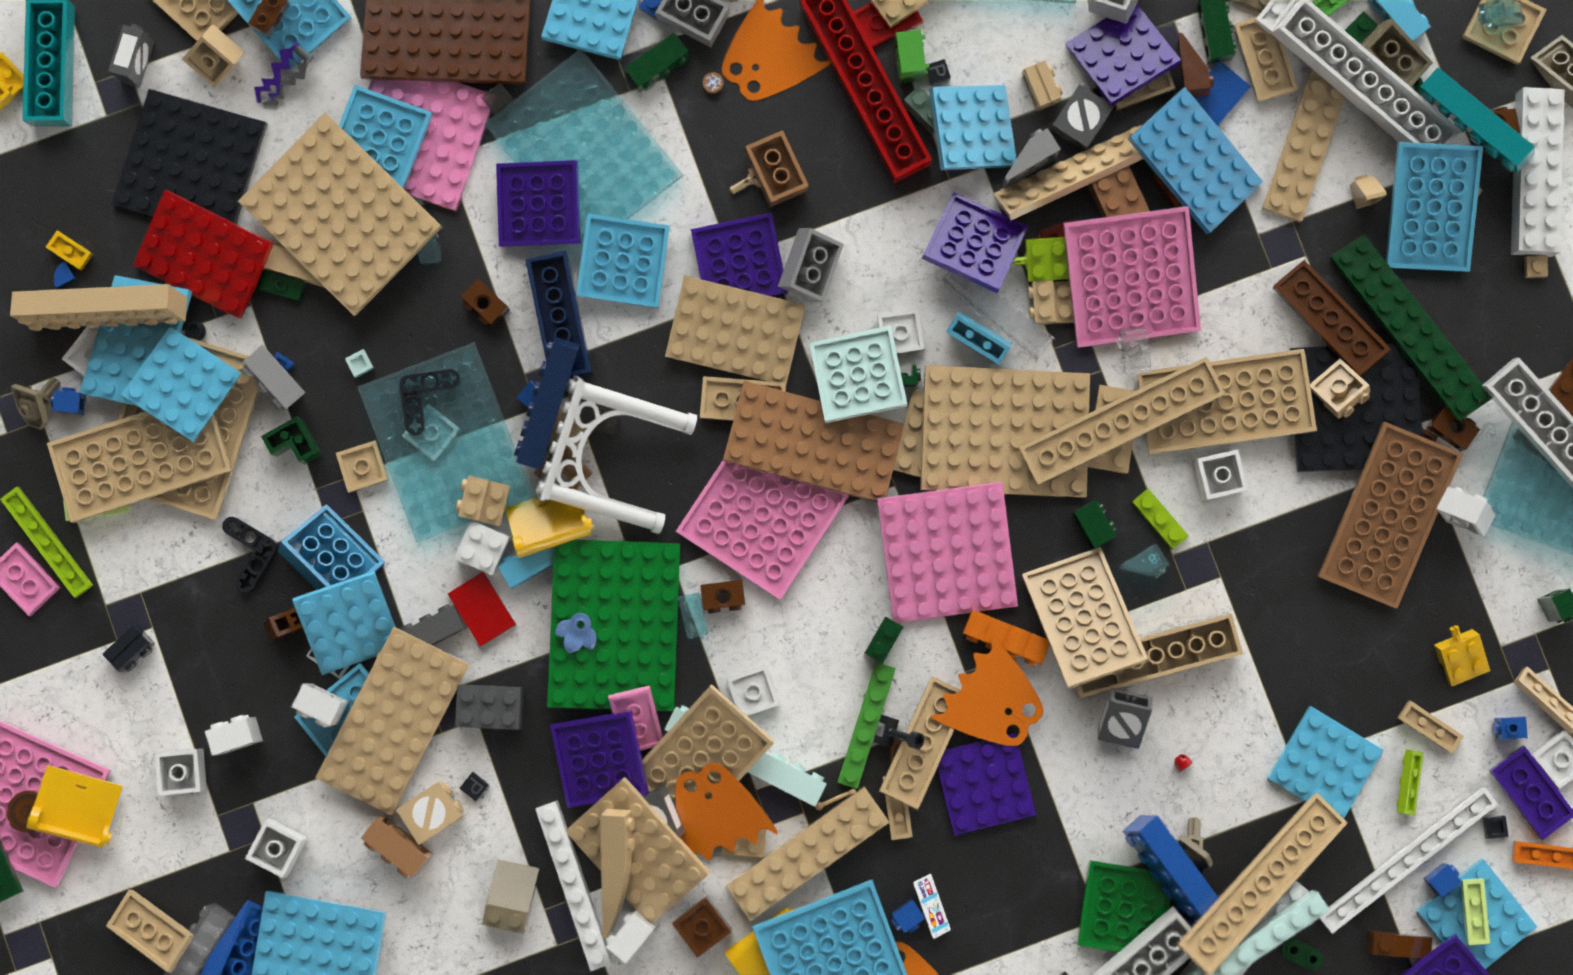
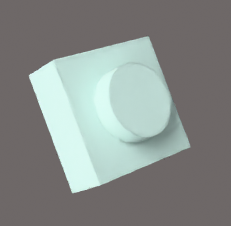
M364 349L345 358L355 378L374 369Z

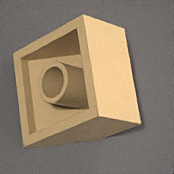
M212 24L182 60L215 87L245 52Z

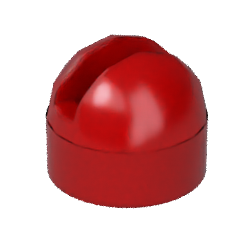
M1184 754L1177 756L1174 760V765L1179 772L1193 764L1191 759Z

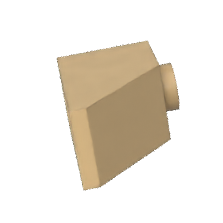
M1358 176L1350 185L1356 209L1376 204L1387 195L1385 189L1375 176Z

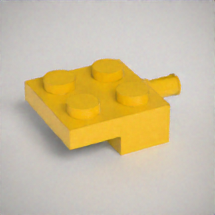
M3 52L0 53V111L23 91L24 75Z
M1459 626L1450 627L1452 638L1434 644L1439 663L1443 665L1448 684L1452 687L1490 671L1480 634L1473 629L1460 634Z

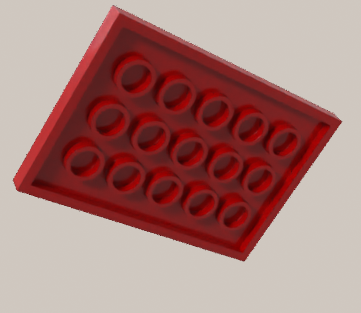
M164 190L133 266L177 288L188 289L192 292L193 296L242 319L274 243L168 190Z

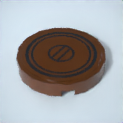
M22 791L10 800L7 807V818L16 830L23 833L36 832V830L28 829L26 826L38 791Z

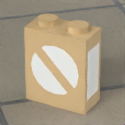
M438 781L396 809L418 845L423 844L464 817L462 813L464 808L458 800L455 801L451 796L453 791L447 782Z

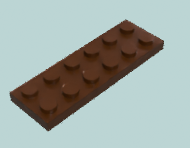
M1305 260L1273 285L1272 288L1359 376L1364 374L1391 350Z

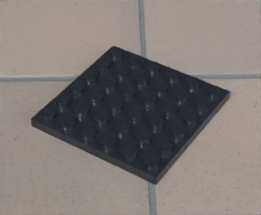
M148 89L111 205L153 218L164 190H168L236 224L242 208L238 200L247 192L268 124L261 120Z
M1396 343L1387 344L1391 350L1360 376L1370 385V397L1363 404L1358 402L1348 417L1342 416L1338 419L1324 406V402L1311 391L1317 431L1294 435L1297 472L1363 470L1383 422L1423 437L1419 373ZM1329 346L1289 349V351L1304 349L1310 384L1340 359Z

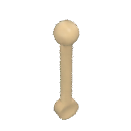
M854 788L825 802H817L815 808L816 810H822L824 806L856 793V790Z

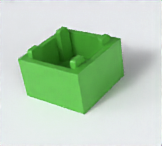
M921 29L896 32L894 46L899 84L924 81L925 76L928 75L926 69L929 68V64H925L924 42H922L926 37L925 34L921 35Z

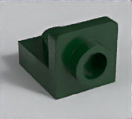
M916 364L911 366L912 376H908V373H901L904 387H916L917 381H921V370L917 369Z

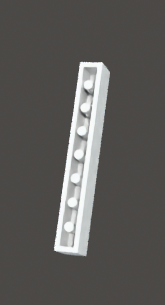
M557 800L535 808L589 968L593 971L610 965L613 959L610 950L606 948L607 942L603 938V930L572 839L568 835V828L559 801Z

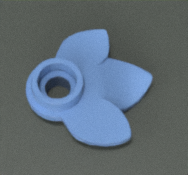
M577 613L570 620L560 622L555 630V635L564 637V647L567 653L577 651L582 645L592 650L596 644V633L591 628V620L584 613ZM578 621L584 622L583 627H578L576 624Z

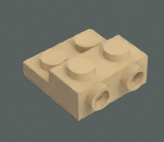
M1053 280L1032 281L1031 287H1028V299H1032V307H1029V319L1033 320V325L1074 323L1070 282H1053Z
M1341 359L1336 361L1310 384L1311 391L1324 402V406L1338 419L1342 416L1348 417L1358 402L1363 404L1370 397V385Z
M468 475L467 479H463L461 491L464 492L462 500L458 499L456 511L459 512L458 516L501 526L511 486Z

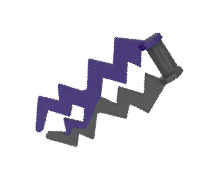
M298 42L293 44L291 48L279 50L282 62L271 63L274 77L272 79L261 78L263 86L254 87L257 103H261V91L271 92V86H276L277 93H268L271 100L262 104L278 105L277 99H285L283 86L296 85L295 78L305 80L307 66L313 60V56L309 55ZM293 52H295L304 60L303 63L297 62L299 72H287L289 80L282 79L280 69H291L289 59L295 60Z

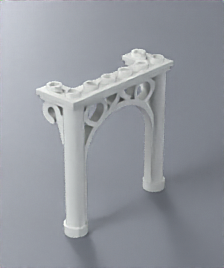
M574 375L573 379L568 380L566 391H568L570 398L569 401L564 402L562 408L564 417L562 422L559 421L555 433L558 436L556 442L552 441L549 453L552 455L550 461H546L543 468L545 475L542 474L541 479L536 481L534 488L536 495L542 501L550 499L650 529L653 533L660 534L665 522V514L604 497L590 488L582 471L583 447L591 431L600 422L612 416L629 415L691 435L696 426L697 415L692 413L685 414L586 383ZM595 404L603 405L614 410L607 411L600 415L598 407ZM585 406H590L594 410L595 419L587 424H583L579 420L581 409ZM574 420L579 427L586 428L584 432L579 431L576 436L569 437ZM566 445L571 448L572 457H575V462L571 459L561 462ZM568 464L573 465L577 475L569 482L563 481L561 479L563 467ZM555 478L557 479L559 484L554 483ZM580 480L588 493L569 487L574 486Z

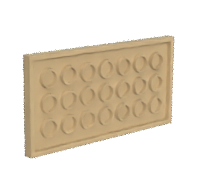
M1304 349L1210 362L1226 394L1147 432L1146 440L1148 454L1151 455L1316 432L1317 427ZM1188 365L1137 372L1139 389Z
M141 412L47 443L71 523L233 471L215 413L194 443L147 412Z
M393 627L315 778L392 815L470 664Z

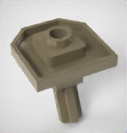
M50 378L40 391L17 384L11 386L18 413L28 426L39 430L46 427L48 423L46 409L51 405L50 398L55 393V390L61 386V382L56 378Z
M1194 817L1188 819L1187 836L1181 835L1176 841L1202 874L1211 868L1213 862L1210 855L1203 850V838L1200 837L1201 821Z

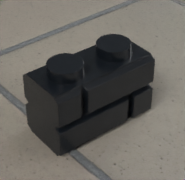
M133 625L103 653V656L118 672H130L136 667V661L141 656L144 658L152 652L153 649L151 647L155 642L139 625Z

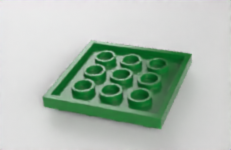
M1089 860L1077 945L1120 952L1169 910L1171 898L1163 892L1164 887L1161 883L1151 876V870Z

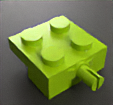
M1065 237L1025 239L1026 252L1024 257H1014L1013 261L1020 262H1012V266L1025 265L1028 282L1069 279Z

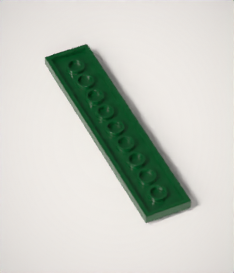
M1365 234L1330 257L1331 262L1457 423L1492 399L1482 388L1483 384Z

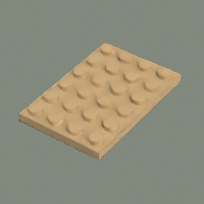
M684 275L665 357L769 382L787 384L805 305Z
M1101 547L1022 574V579L1067 689L1148 662L1146 652Z
M711 684L642 760L648 791L666 785L676 808V782L681 774L689 771L699 773L705 765L718 763L731 772L739 781L774 744L775 740ZM711 771L708 774V780L716 784L720 782L721 775L717 771ZM691 779L686 780L684 788L688 792H694L697 789V783ZM706 792L705 797L707 799H711L712 794L710 792Z
M624 777L567 829V832L601 871L600 815L606 809L631 810L632 818H634L632 838L635 840V847L632 851L631 871L625 899L636 911L653 924L707 877L710 871L647 803L627 778Z

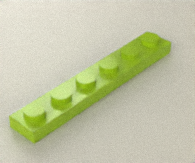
M15 487L0 499L74 598H78L93 586L20 487Z

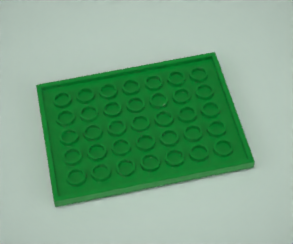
M576 539L554 547L547 707L611 709L608 695L650 686L656 711H674L680 544ZM577 613H584L591 620V628L596 633V644L592 650L582 645L577 651L567 653L564 647V637L555 635V630L560 622L570 620ZM578 621L576 625L578 627H583L584 622Z

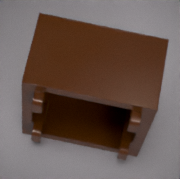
M705 896L672 922L697 958L732 932V928L708 896Z

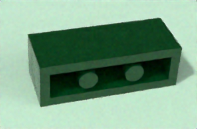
M1199 0L1196 7L1207 64L1217 63L1219 60L1221 62L1232 60L1235 53H1237L1236 41L1232 40L1233 23L1228 18V13L1230 12L1228 1Z
M673 32L624 67L625 73L639 92L643 90L648 91L655 85L654 82L658 79L668 77L672 69L686 64L689 58V51L675 32Z

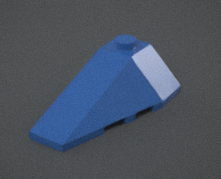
M249 900L246 901L209 955L201 975H252L263 910L262 906Z

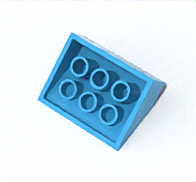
M327 504L284 538L278 548V552L316 590L372 571L376 573L385 564V561Z

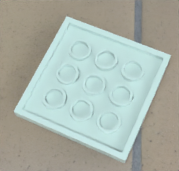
M891 326L809 343L825 423L908 406Z

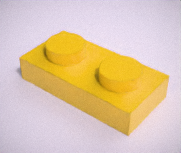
M58 230L46 246L47 249L81 271L93 256V253Z

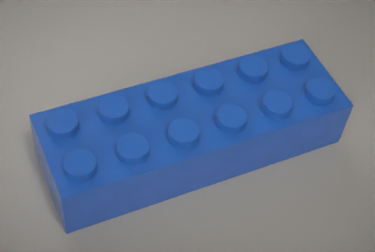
M1140 815L1122 831L1126 836L1125 840L1131 847L1136 849L1140 861L1147 864L1151 870V876L1161 883L1164 887L1163 892L1173 899L1177 911L1184 915L1189 921L1188 924L1193 927L1214 904L1218 896L1159 816Z

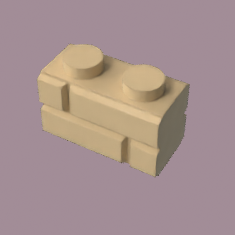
M1042 61L1022 70L1021 75L1036 111L1060 102L1063 92L1061 86L1054 82L1053 77H1055V73L1051 65L1048 66L1046 61Z

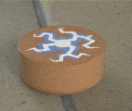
M711 72L703 78V87L707 93L717 94L722 90L723 79L718 73Z

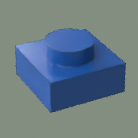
M642 0L639 9L657 19L656 10L662 0Z

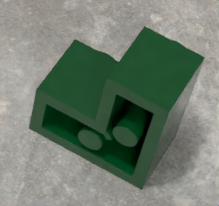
M299 416L261 436L268 451L275 457L292 449L298 461L305 465L323 455L305 421Z

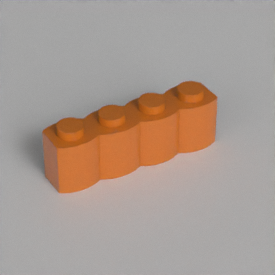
M975 610L971 611L962 633L967 635L966 640L974 643L980 640L985 642V647L992 649L990 635H992L1012 658L1016 659L1017 656L1025 658L1024 663L1034 667L1037 664L1041 665L1049 648V642L1046 638Z

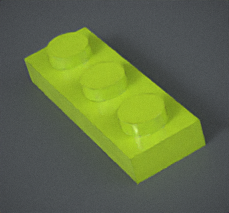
M1149 488L1132 501V504L1172 550L1189 537Z
M1405 750L1402 760L1403 771L1399 781L1400 793L1397 799V813L1415 815L1423 752Z

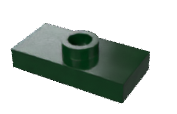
M265 270L259 290L300 302L306 282Z

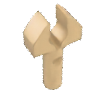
M751 168L748 169L749 174L747 178L730 187L732 194H736L750 185H756L757 188L760 187L756 178H754Z

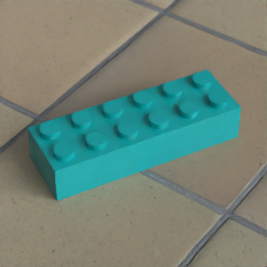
M26 0L22 120L31 127L72 126L75 6L69 0Z
M1437 67L1420 86L1421 95L1431 105L1434 104L1438 111L1447 119L1450 117L1454 125L1461 132L1467 131L1470 135L1469 138L1478 146L1480 144L1484 145L1486 152L1492 158L1498 157L1503 162L1502 166L1509 172L1514 170L1518 173L1535 155V146L1440 68Z

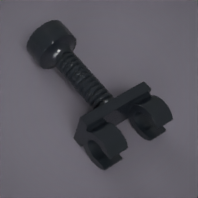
M881 715L879 722L886 724L882 737L874 736V743L891 748L893 740L896 738L907 742L910 748L916 750L922 748L925 741L922 733L912 731L908 734L898 731V719Z

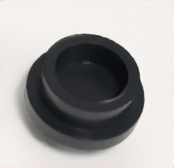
M198 321L190 322L185 328V335L188 338L201 341L206 336V327Z

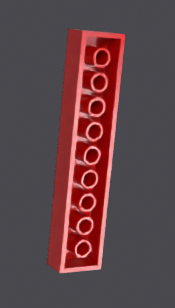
M799 0V6L893 183L895 184L930 166L932 158L848 1Z

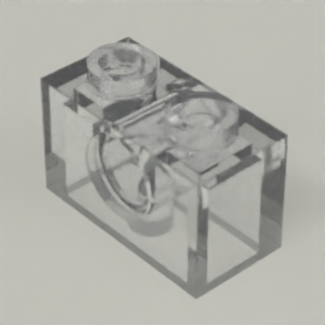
M1144 327L1119 330L1120 337H1117V347L1121 349V357L1118 358L1119 368L1123 369L1126 375L1151 372L1148 331ZM1138 347L1135 355H1129L1131 348Z

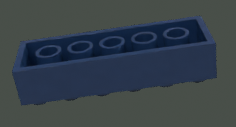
M567 251L525 259L544 354L549 341L553 342L555 337L579 344L569 379H573L574 375L579 378L593 375Z
M555 337L553 342L549 341L545 352L548 360L547 362L543 361L538 375L542 377L541 382H536L532 394L536 399L535 402L531 401L526 416L530 418L529 421H524L520 436H523V441L518 440L514 456H517L516 463L538 470L541 469L579 344Z

